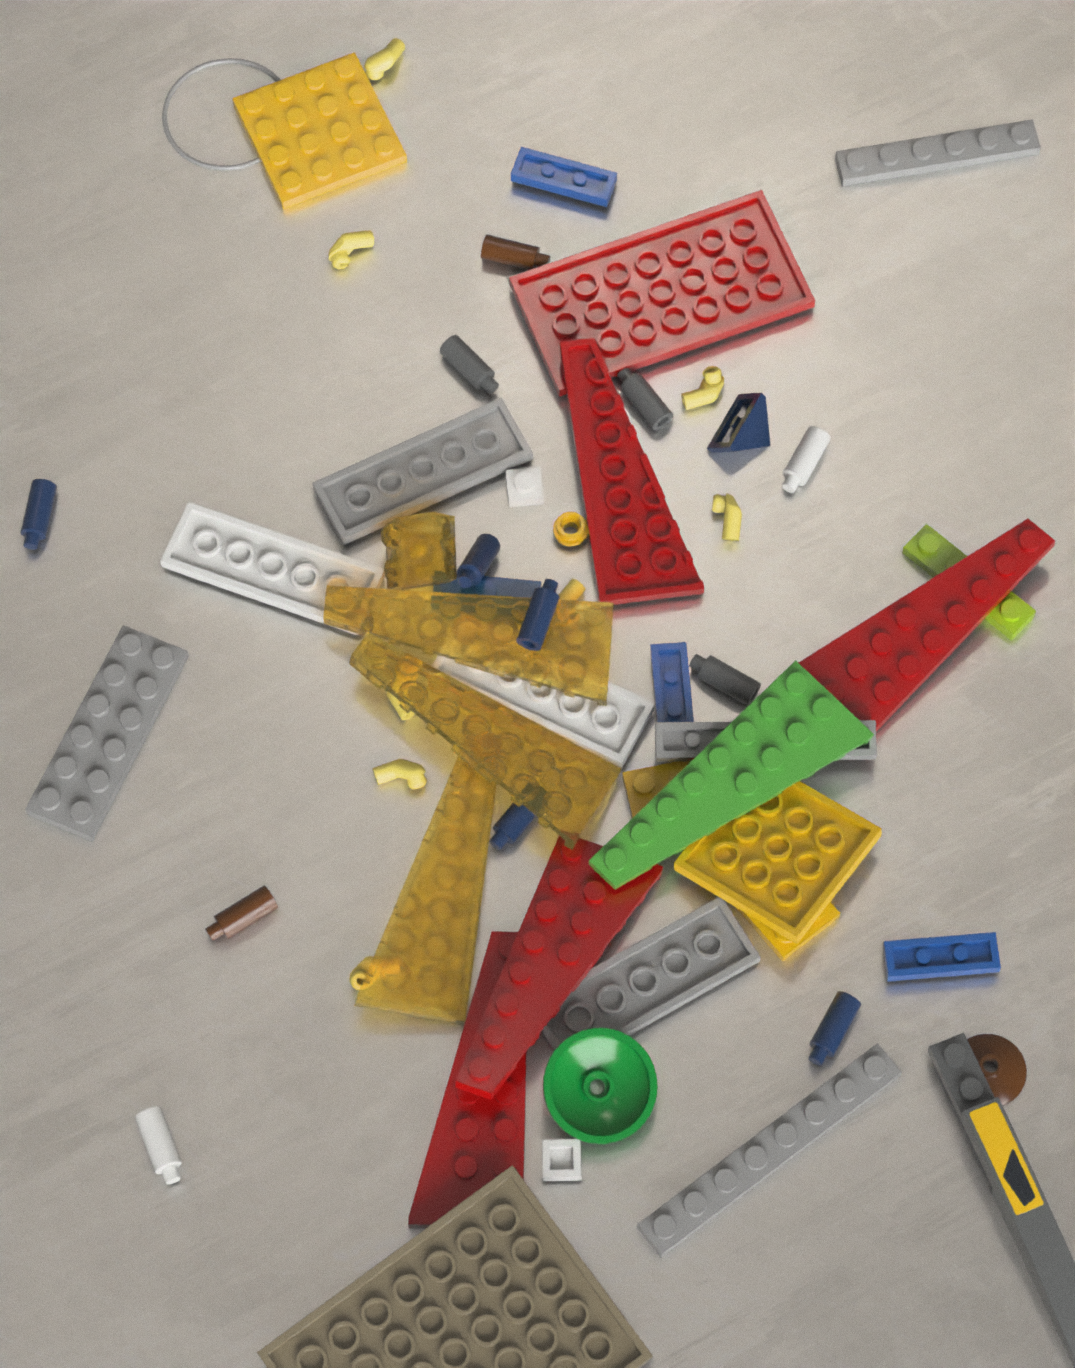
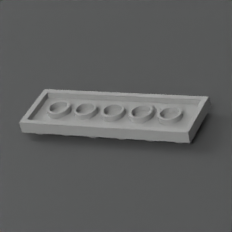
M501 397L317 480L312 484L342 544L346 545L504 473L505 470H510L533 459V452Z
M122 626L26 806L25 811L27 815L93 842L189 657L187 650L127 626Z
M718 897L593 967L576 990L571 992L560 1006V1011L554 1018L550 1019L543 1028L542 1033L553 1051L565 1039L586 1029L609 1028L630 1036L760 962V955L726 902Z

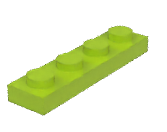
M927 523L903 547L902 551L906 557L933 578L967 557L966 554ZM1011 591L985 620L1012 641L1034 618L1036 610Z

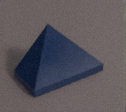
M762 392L738 394L707 447L711 453L736 452L771 446L767 404L764 394Z

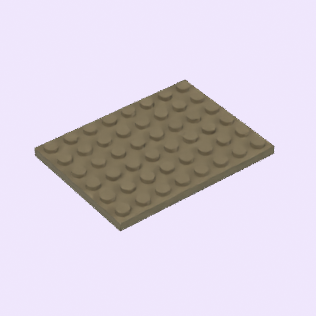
M513 1165L257 1352L267 1368H640L653 1358L649 1349Z

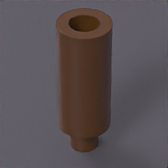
M488 234L484 238L481 249L482 259L526 270L548 264L551 258L550 255L540 253V247Z
M263 885L213 916L216 922L205 928V931L212 941L222 935L229 939L279 907L269 889Z

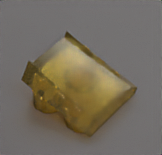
M437 512L395 517L383 527L381 540L386 546L384 572L387 578V590H404L445 584L457 579L455 516Z

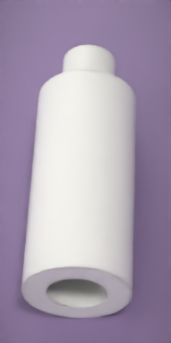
M810 426L783 471V476L786 478L782 484L784 490L794 493L798 486L806 484L831 440L826 431L815 426Z
M155 1106L139 1112L135 1116V1120L155 1173L163 1174L166 1184H173L179 1181L181 1177L177 1168L182 1162L161 1107Z

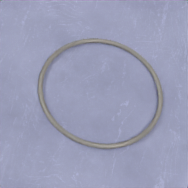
M235 58L212 60L194 67L176 81L165 99L162 123L168 141L182 157L193 164L213 170H237L260 162L259 157L242 164L226 166L199 161L189 156L176 144L171 136L167 122L168 106L176 89L189 76L206 67L226 63L244 64L265 72L276 82L281 80L271 70L258 63Z

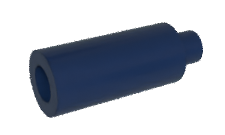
M34 479L31 483L20 531L21 535L25 537L23 546L27 549H37L39 540L46 538L57 485L52 481Z
M481 534L478 536L457 570L458 583L461 587L470 588L481 582L500 551V542L495 536L491 534Z
M545 579L543 586L534 590L516 642L523 648L539 651L542 647L560 599L556 593L558 583L555 580Z
M528 783L493 826L495 834L489 840V843L499 851L507 842L514 844L550 800L547 793L536 784Z
M842 991L836 993L809 1043L813 1050L808 1059L812 1063L821 1066L826 1056L833 1057L861 1007V1002L854 996Z

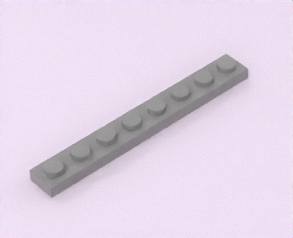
M877 1043L638 1223V1230L659 1257L662 1258L901 1077L902 1072Z

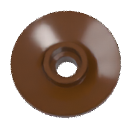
M979 1034L968 1038V1043L994 1097H999L1003 1106L1009 1104L1020 1094L1026 1082L1027 1068L1022 1053L1011 1041L999 1035ZM991 1061L996 1064L997 1070L995 1072H988L984 1069L983 1064Z

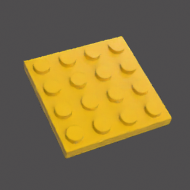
M355 52L232 98L237 115L260 159L283 210L407 162V155Z
M799 781L738 819H733L718 828L714 833L707 837L704 836L687 846L675 860L674 870L798 944L880 839L882 828Z

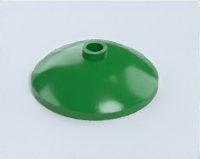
M592 1028L571 1035L554 1050L544 1071L543 1096L551 1117L564 1132L583 1142L607 1144L629 1137L647 1121L656 1102L658 1089L657 1075L650 1056L636 1040L617 1030ZM593 1080H599L602 1083L603 1090L600 1094H594L591 1091L590 1084Z

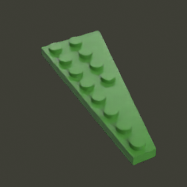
M795 660L589 860L588 864L616 890L652 869L654 865L671 855H676L702 837H707L733 819H738L781 794L783 790L802 779H807L815 774L816 771L833 761H838L864 743L867 744L874 734Z

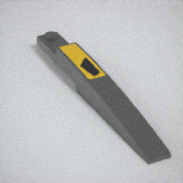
M961 1033L929 1046L928 1053L993 1188L991 1194L1075 1368V1262L999 1097H994L965 1034Z

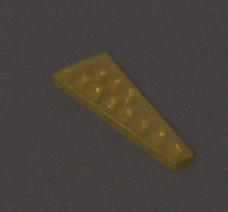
M327 585L323 615L324 624L363 636L366 633L388 640L390 644L397 646L403 644L420 649L422 653L433 656V654L454 659L455 663L501 677H505V675L528 681L530 685L538 688L542 686L564 692L565 696L572 698L578 696L595 701L599 706H607L614 603L559 599L542 647L539 651H533L523 648L516 642L531 598Z
M370 632L366 634L351 654L349 664L378 689L383 688L386 692H390L399 700V706L407 713L412 711L427 724L426 729L430 733L441 735L452 745L451 750L487 781H493L504 788L511 795L510 800L518 807L523 804L539 818L537 823L544 829L550 827L565 840L564 845L573 850L619 778L621 768Z
M467 736L463 741L442 795L436 805L434 814L355 998L354 1006L462 1026L465 1023L502 743Z

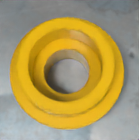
M576 512L563 513L555 520L553 525L555 539L565 546L581 544L588 535L586 519ZM573 527L577 532L568 534L565 532V529Z

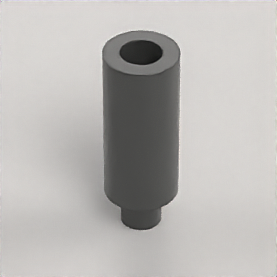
M458 335L449 337L442 344L440 354L477 390L484 388L489 394H492L498 389L499 384L493 379L495 372Z
M624 368L618 373L619 379L623 382L621 390L653 430L663 428L672 420L673 413L640 373L633 374L629 368Z
M695 654L689 665L699 671V679L747 706L753 702L761 687L760 682L712 655L705 659Z

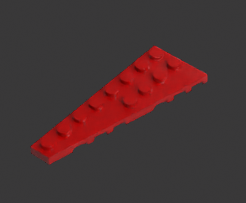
M595 338L561 341L559 348L599 607L704 594L703 580L701 581L693 564L691 553L687 550L680 535L679 526L672 517L662 488L646 453L643 452L637 438V432L634 425H631L624 409V403L620 394L618 395L609 375V369Z
M1027 518L798 663L858 720H875L877 732L1054 547L1055 540Z
M560 832L456 1077L455 1088L489 1100L494 1097L514 1071L520 1058L530 1045H534L543 1028L551 1018L557 1015L560 1011V1006L566 998L580 985L602 956L604 949L617 932L619 933L632 912L637 906L642 904L646 894L655 882L660 880L663 866L656 864L652 869L614 890L588 864L589 860L603 846Z
M491 932L409 1213V1228L429 1227L512 1165L524 1180L527 1051L517 1062L514 1071L491 1100L455 1088L456 1077L518 932Z

